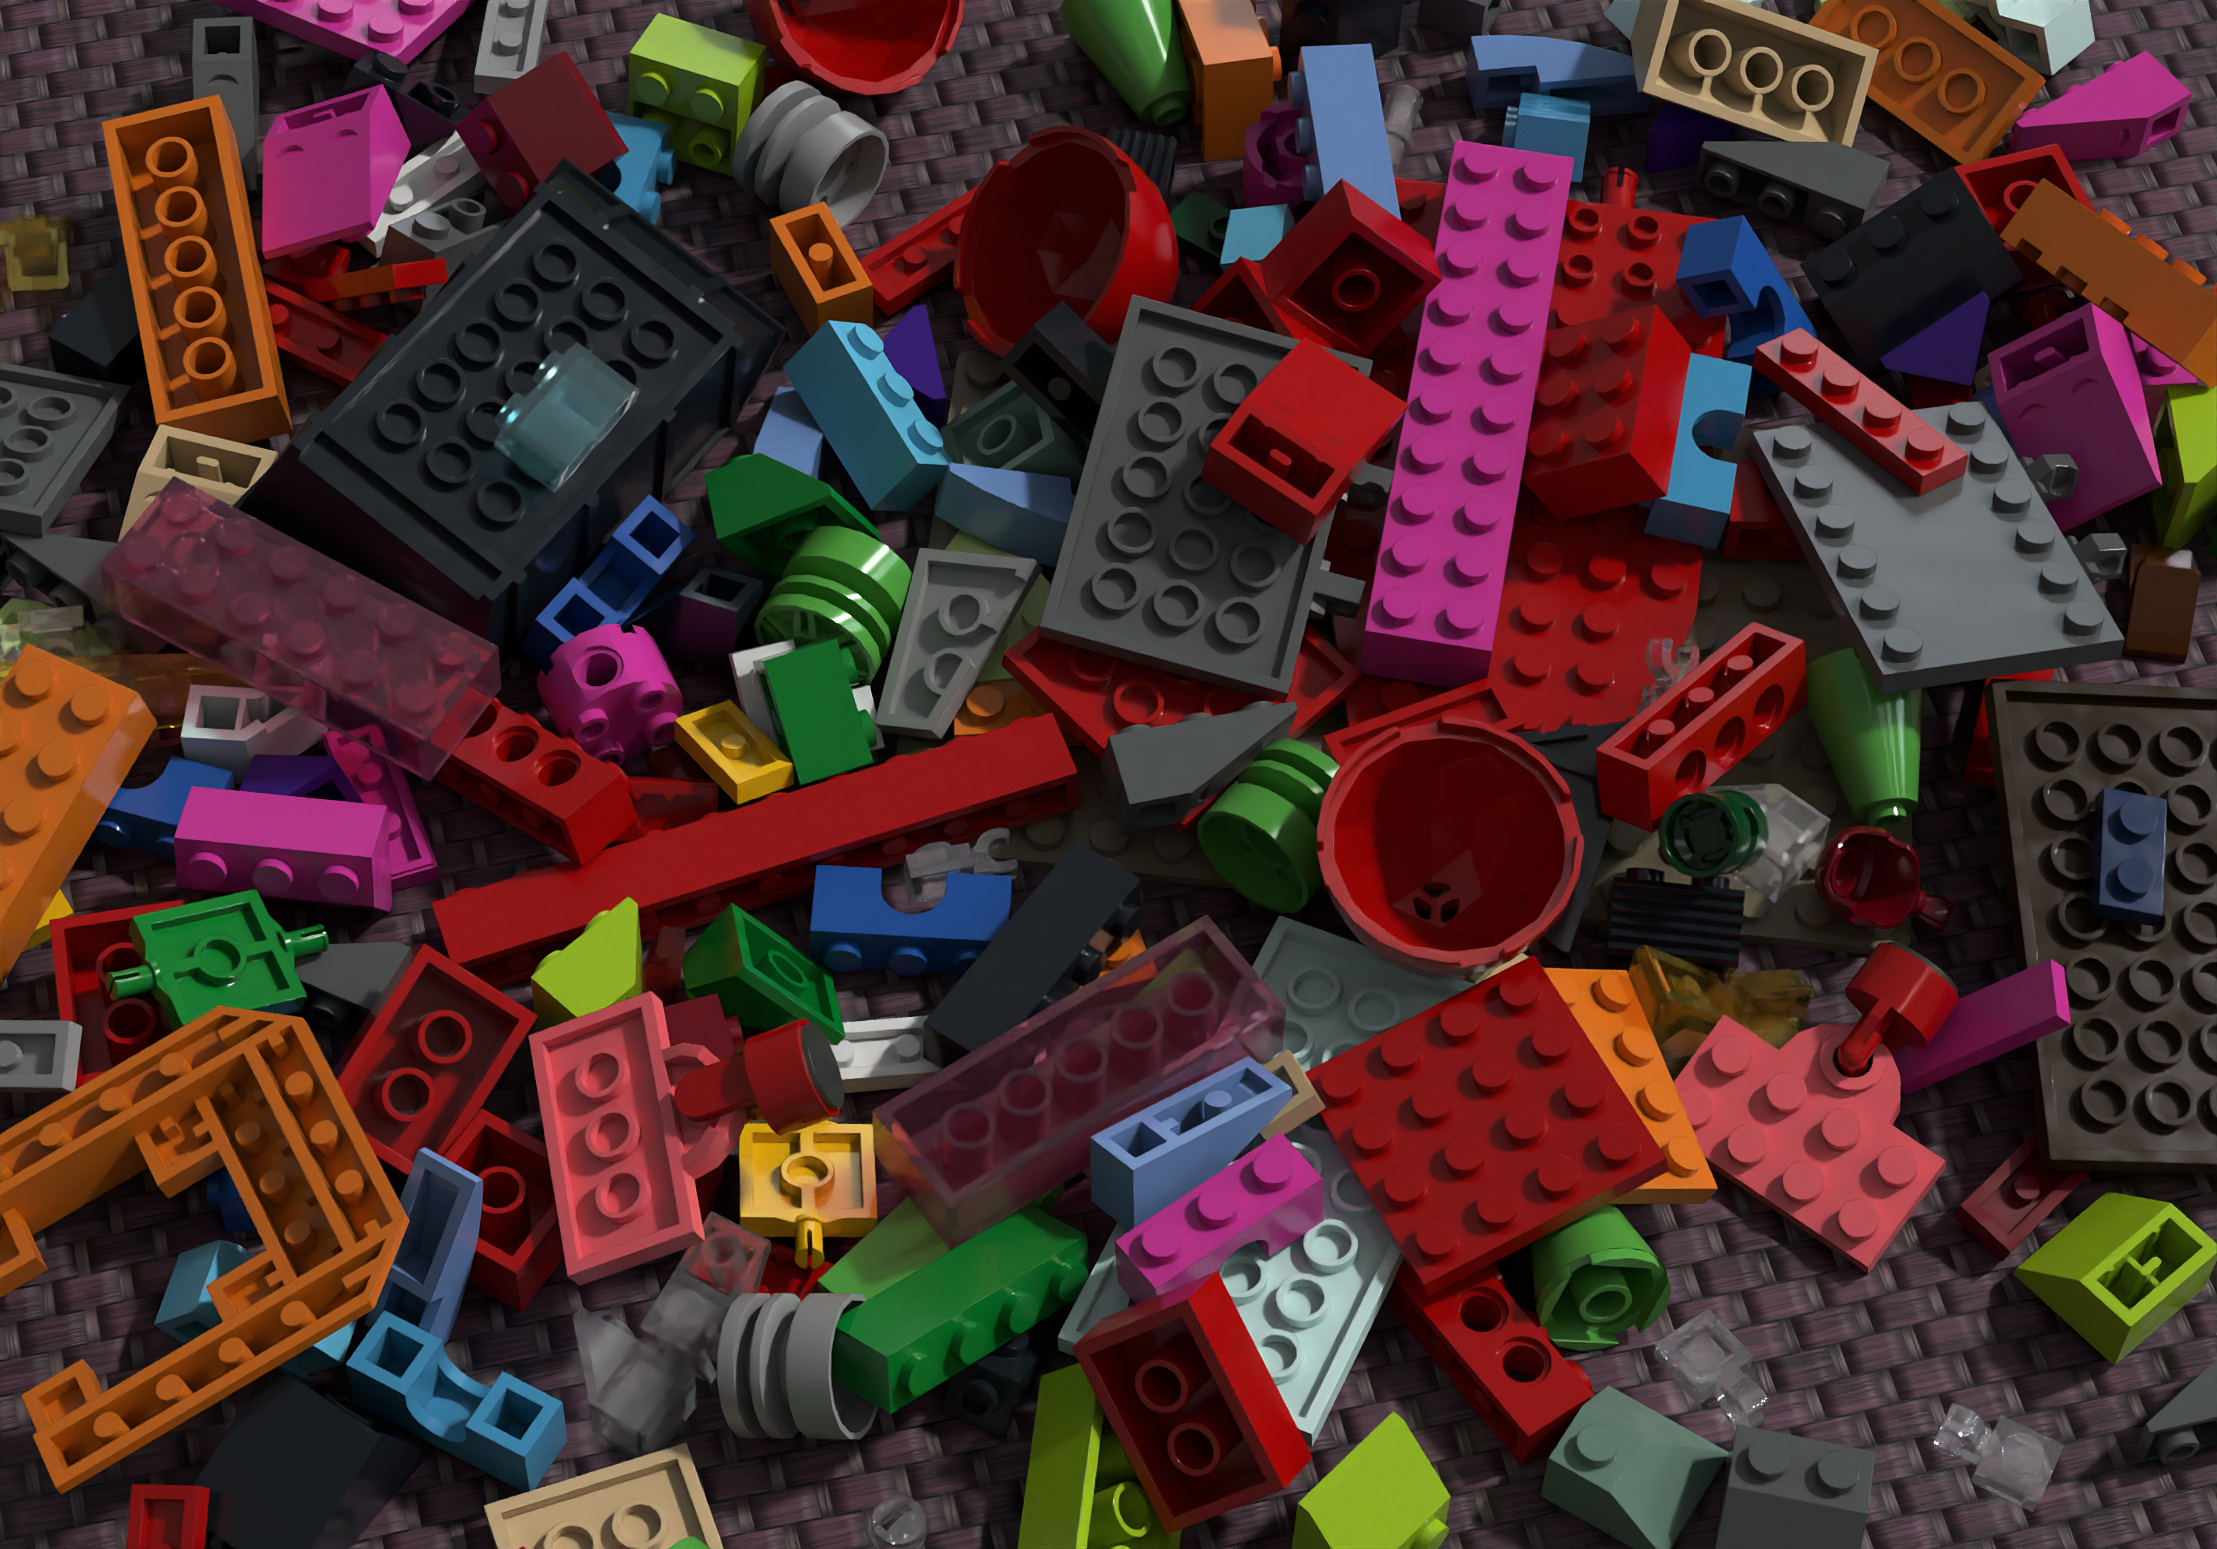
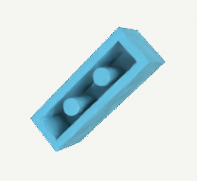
M828 320L782 368L869 508L875 511L909 512L945 476L949 462L953 463L943 447V437L938 429L923 416L913 400L914 393L910 384L894 370L883 352L884 345L877 333L866 324Z

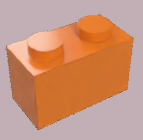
M822 201L769 219L771 267L809 335L812 337L828 320L866 324L873 330V285L826 203Z

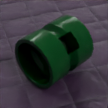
M1730 789L1687 794L1674 801L1662 816L1658 835L1660 849L1667 862L1681 874L1702 878L1742 872L1754 865L1765 851L1769 831L1767 818L1760 805L1747 794Z

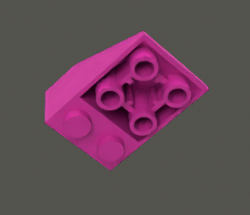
M383 84L276 115L263 141L262 253L266 260L286 254L290 258L302 257L313 252L321 244L342 239L343 242L347 243L354 242L366 237L375 229L411 147L408 136Z
M2090 302L1987 354L1996 404L2019 457H2028L2035 461L2042 454H2070L2079 469L2073 498L2046 502L2048 511L2062 533L2163 485L2130 330Z

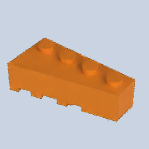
M1173 0L1193 92V100L1189 109L1194 126L1202 125L1200 148L1204 162L1244 158L1246 131L1251 122L1253 128L1254 124L1260 121L1262 111L1273 105V82L1281 81L1282 78L1279 50L1277 46L1269 47L1266 18L1263 14L1256 15L1255 0Z
M2042 178L1999 237L2086 302L2096 305L2128 328L2132 334L2214 389L2217 385V283L2208 292L2202 287L2207 278L2178 257L2172 265H2169L2164 261L2169 253L2141 232L2133 240L2127 236L2132 228L2105 208H2102L2098 215L2054 184Z

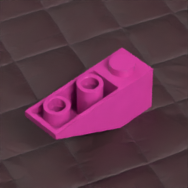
M2144 51L2126 62L2117 61L2113 63L2102 75L2082 86L2079 84L2071 86L2058 99L2038 110L2032 108L2024 112L2015 121L2011 129L2012 137L2007 155L2058 143L2067 161L2139 156L2181 132L2192 93L2149 52Z

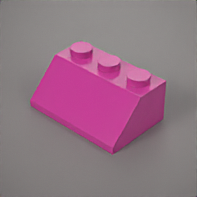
M191 786L174 835L178 888L196 893L223 896L257 889L263 900L390 912L392 890L388 810L386 805Z

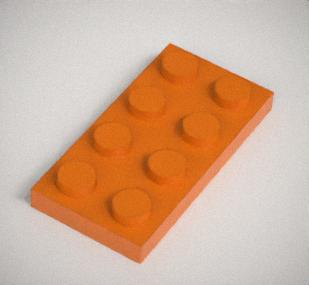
M1826 0L1808 23L1810 26L1879 49L1866 97L1960 165L1986 160L2046 82L2038 72L1936 0Z
M1543 968L1667 1158L1668 1172L1607 1204H1705L1718 1190V1187L1627 970Z

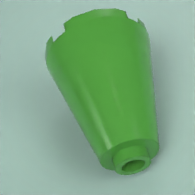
M1173 0L1063 1L1059 14L1064 29L1143 123L1165 127L1178 122L1186 115L1187 107L1193 100V92Z
M1854 647L1841 649L1815 659L1806 665L1808 704L1804 708L1854 818L1862 822H1868L1869 826L1883 829L1894 828L1904 824L1907 821V815L1918 806L1923 688L1879 694L1861 659L1857 658Z
M1605 1204L1530 1243L1536 1316H1538L1542 1328L1546 1327L1551 1341L1560 1347L1586 1351L1606 1349L1619 1344L1616 1337L1617 1333L1636 1325L1640 1334L1652 1326L1667 1307L1671 1286L1664 1265L1615 1204Z

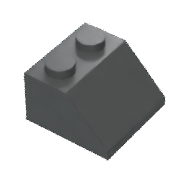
M1737 1424L1725 1466L1713 1549H1861L1869 1509L1876 1452Z

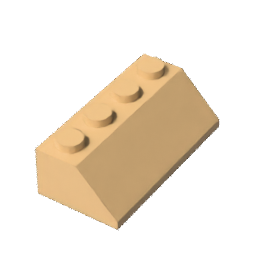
M1641 0L1630 38L1637 91L1639 93L1783 142H1838L1849 147L1853 145L1879 49L1739 0Z

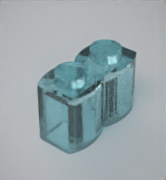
M578 342L571 346L564 355L556 350L551 352L533 376L532 380L538 385L525 398L518 392L515 393L502 407L494 421L500 427L494 447L554 493L570 478L592 449L618 423L629 409L637 390L636 386Z

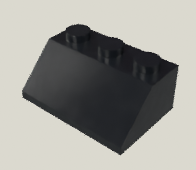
M1283 0L1279 41L1282 74L1288 75L1289 72L1298 70L1301 47L1371 44L1374 60L1396 49L1399 41L1403 0Z
M1953 165L1799 264L1824 307L1874 382L1892 371L1885 368L1880 360L1881 357L1983 290L1990 299V308L2028 284Z

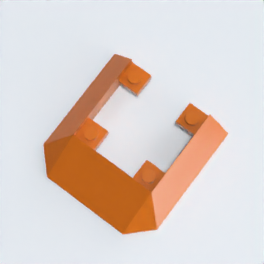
M219 1005L0 1134V1298L48 1270L34 1241L33 1236L147 1168L150 1169L157 1186L169 1199L223 1166H226L267 1249L206 1285L223 1321L219 1325L103 1392L94 1371L81 1359L21 1395L37 1431L32 1436L54 1486L61 1495L375 1308L410 1220L304 1018Z

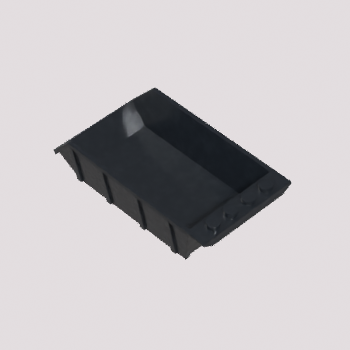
M565 157L545 181H541L531 191L503 229L476 256L471 252L460 263L433 300L397 337L390 334L380 344L345 390L323 412L316 409L305 420L271 467L188 552L187 556L291 638L328 640L333 671L398 722L403 720L454 678L477 691L482 689L490 691L524 654L519 650V647L534 620L573 577L578 580L604 549L611 535L650 494L662 504L736 424L786 336L788 329L573 161Z

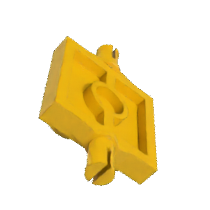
M826 1120L784 1136L777 1135L767 1123H748L744 1125L738 1140L740 1237H795L796 1264L803 1269H807L808 1249H810L811 1269H815L821 1266L825 1259L823 1237H865L877 1226L873 1124H838Z

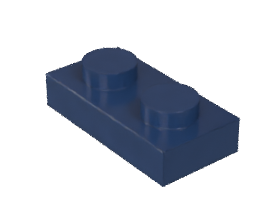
M2105 787L2096 797L2091 915L2153 927L2162 918L2167 799Z

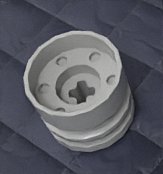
M796 80L782 85L767 96L751 115L737 142L733 155L732 175L739 187L748 193L758 195L760 201L766 205L780 207L783 215L824 201L842 231L860 215L879 187L888 163L889 143L883 132L853 113L841 112L836 101L822 96L820 91L810 84Z
M741 1293L731 1303L722 1324L718 1345L717 1383L720 1404L729 1428L739 1438H767L770 1436V1438L786 1439L793 1438L800 1431L807 1439H861L868 1432L878 1407L833 1380L831 1359L835 1329L840 1316L867 1301L863 1294L809 1293L801 1301L796 1294L774 1293L772 1296L766 1293Z

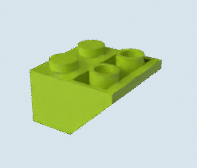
M658 13L629 53L628 116L667 123L669 126L670 149L677 150V160L733 177V155L739 136L751 115L760 106L764 94L766 46Z
M629 896L611 911L605 910L598 913L587 924L581 936L564 950L551 952L539 963L534 974L530 977L534 1011L538 1015L536 1018L537 1032L643 994L644 972L638 904Z
M2106 1192L2016 1268L2014 1275L2115 1366L2205 1288L2217 1261V1243L2172 1203Z

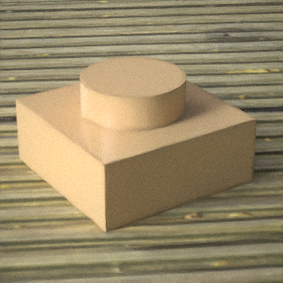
M1289 1049L1263 1065L1264 1068L1292 1087V1098L1259 1132L1266 1141L1279 1132L1283 1135L1287 1134L1326 1108L1300 1063Z

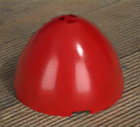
M744 0L753 31L762 45L766 46V51L784 70L822 89L853 96L890 94L918 84L923 80L922 76L931 69L941 56L948 53L954 45L965 7V0H804L803 7H801L798 0ZM778 3L785 5L790 16L785 14V12L782 10Z
M1057 125L1036 131L1027 136L1030 144L1010 161H997L991 167L974 193L962 220L955 249L953 284L954 290L961 294L964 299L969 320L964 323L965 327L982 347L1004 358L1037 321L1063 300L1112 350L1116 351L1132 294L1169 304L1175 292L1179 272V252L1172 219L1157 185L1122 149L1107 138L1081 126Z
M1442 717L1437 723L1418 725L1398 730L1397 726L1386 729L1360 746L1336 771L1322 800L1316 832V847L1322 878L1333 907L1360 942L1386 962L1413 973L1444 978L1473 975L1501 966L1536 944L1557 921L1567 906L1579 878L1584 839L1580 832L1568 784L1544 755L1519 736L1491 724L1457 717ZM1438 888L1447 892L1434 898L1425 890ZM1414 905H1419L1429 912V920L1420 918L1416 913ZM1453 906L1456 907L1455 917L1449 922L1443 923L1441 921L1442 913Z

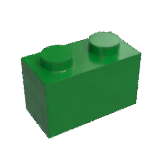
M823 639L753 661L778 748L794 764L795 785H803L873 763L870 747L877 746L876 732L866 709L858 711L851 686L857 685L859 678L854 659L847 647L840 649L837 639Z

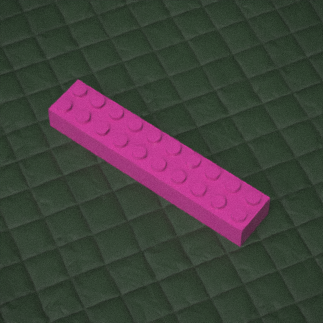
M1455 140L1434 252L1442 281L1426 296L1407 398L1409 406L1404 415L1364 631L1360 673L1454 689L1488 677L1575 158Z

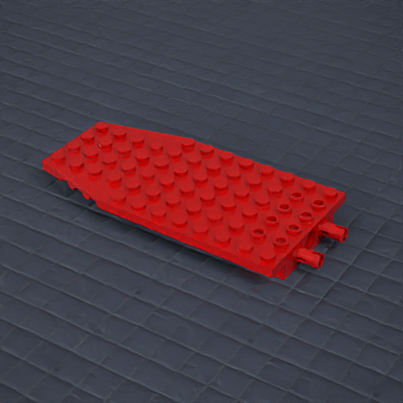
M1619 167L1608 168L1602 173L1600 177L1599 204L1568 200L1531 422L1548 331L1656 304L1690 345L1691 353L1722 359L1726 315L1700 319L1675 280L1688 227L1720 219L1634 208L1639 181L1636 173L1628 168H1624L1621 187H1617ZM1394 177L1401 221L1429 240L1433 252H1435L1447 184ZM1426 297L1366 357L1373 360L1369 379L1406 403ZM1405 413L1367 464L1394 471ZM1698 446L1704 454L1712 458L1713 446ZM1521 479L1488 677L1495 674L1498 675L1525 723L1523 732L1536 730L1539 733L1557 731L1560 727L1585 723L1587 726L1622 722L1625 721V718L1636 717L1663 695L1675 671L1685 642H1687L1694 625L1698 604L1703 546L1643 533L1647 508L1639 507L1637 503L1558 521ZM1390 491L1383 508L1353 503L1348 498L1344 508L1336 506L1327 540L1325 560L1331 562L1329 572L1366 582L1361 606L1355 619L1332 614L1329 617L1335 649L1359 672L1364 631ZM1361 673L1362 677L1359 686L1343 699L1345 728L1448 692L1454 688Z

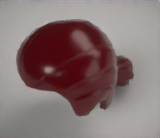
M1854 826L1844 829L1825 844L1817 858L1815 888L1819 899L1832 916L1848 925L1866 930L1883 931L1899 926L1907 917L1915 918L1927 930L1941 933L1947 925L1954 904L1945 897L1926 894L1925 891L1919 889L1920 869L1918 856L1914 848L1907 843L1893 838L1886 829L1875 826Z

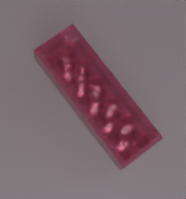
M176 476L172 477L99 565L108 610L429 782L502 688L498 646Z
M1206 914L872 1111L874 1154L951 1251L1090 1167L1091 1136L1247 1056L1261 1064L1281 1052L1283 1049L1286 1007Z

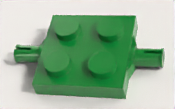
M257 889L132 917L128 929L129 936L140 957L141 966L117 972H108L106 974L107 991L111 992L110 998L113 1001L150 992L162 1005L173 1031L180 1029L219 1005L286 1015L302 1011L307 998V994L295 971L294 958L317 952H326L329 946L328 936L326 932H323L324 927L321 924L285 932L269 916Z

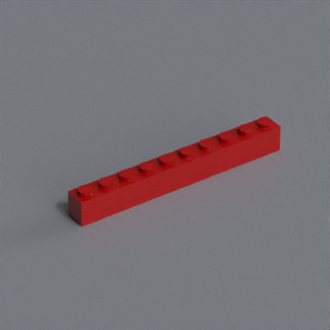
M1052 712L1034 718H1018L999 729L972 737H956L937 748L914 755L894 756L875 767L852 774H836L828 777L822 783L790 793H774L766 796L760 802L728 812H712L704 815L698 821L666 831L654 830L644 833L636 840L601 850L583 866L568 860L542 869H526L516 873L509 879L477 889H460L447 898L431 902L446 957L495 989L530 979L539 963L553 951L564 950L583 934L585 927L594 916L605 910L611 911L628 896L638 904L641 944L713 922L731 902L746 912L813 891L816 865L884 869L1080 808L1078 771Z

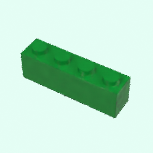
M1031 1204L1024 1206L840 1316L835 1329L831 1352L833 1380L887 1413H894L1078 1299L1089 1278L1087 1235Z

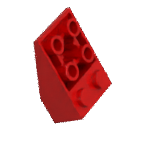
M1304 336L1244 399L1210 444L1200 478L1306 547L1408 409L1409 404Z

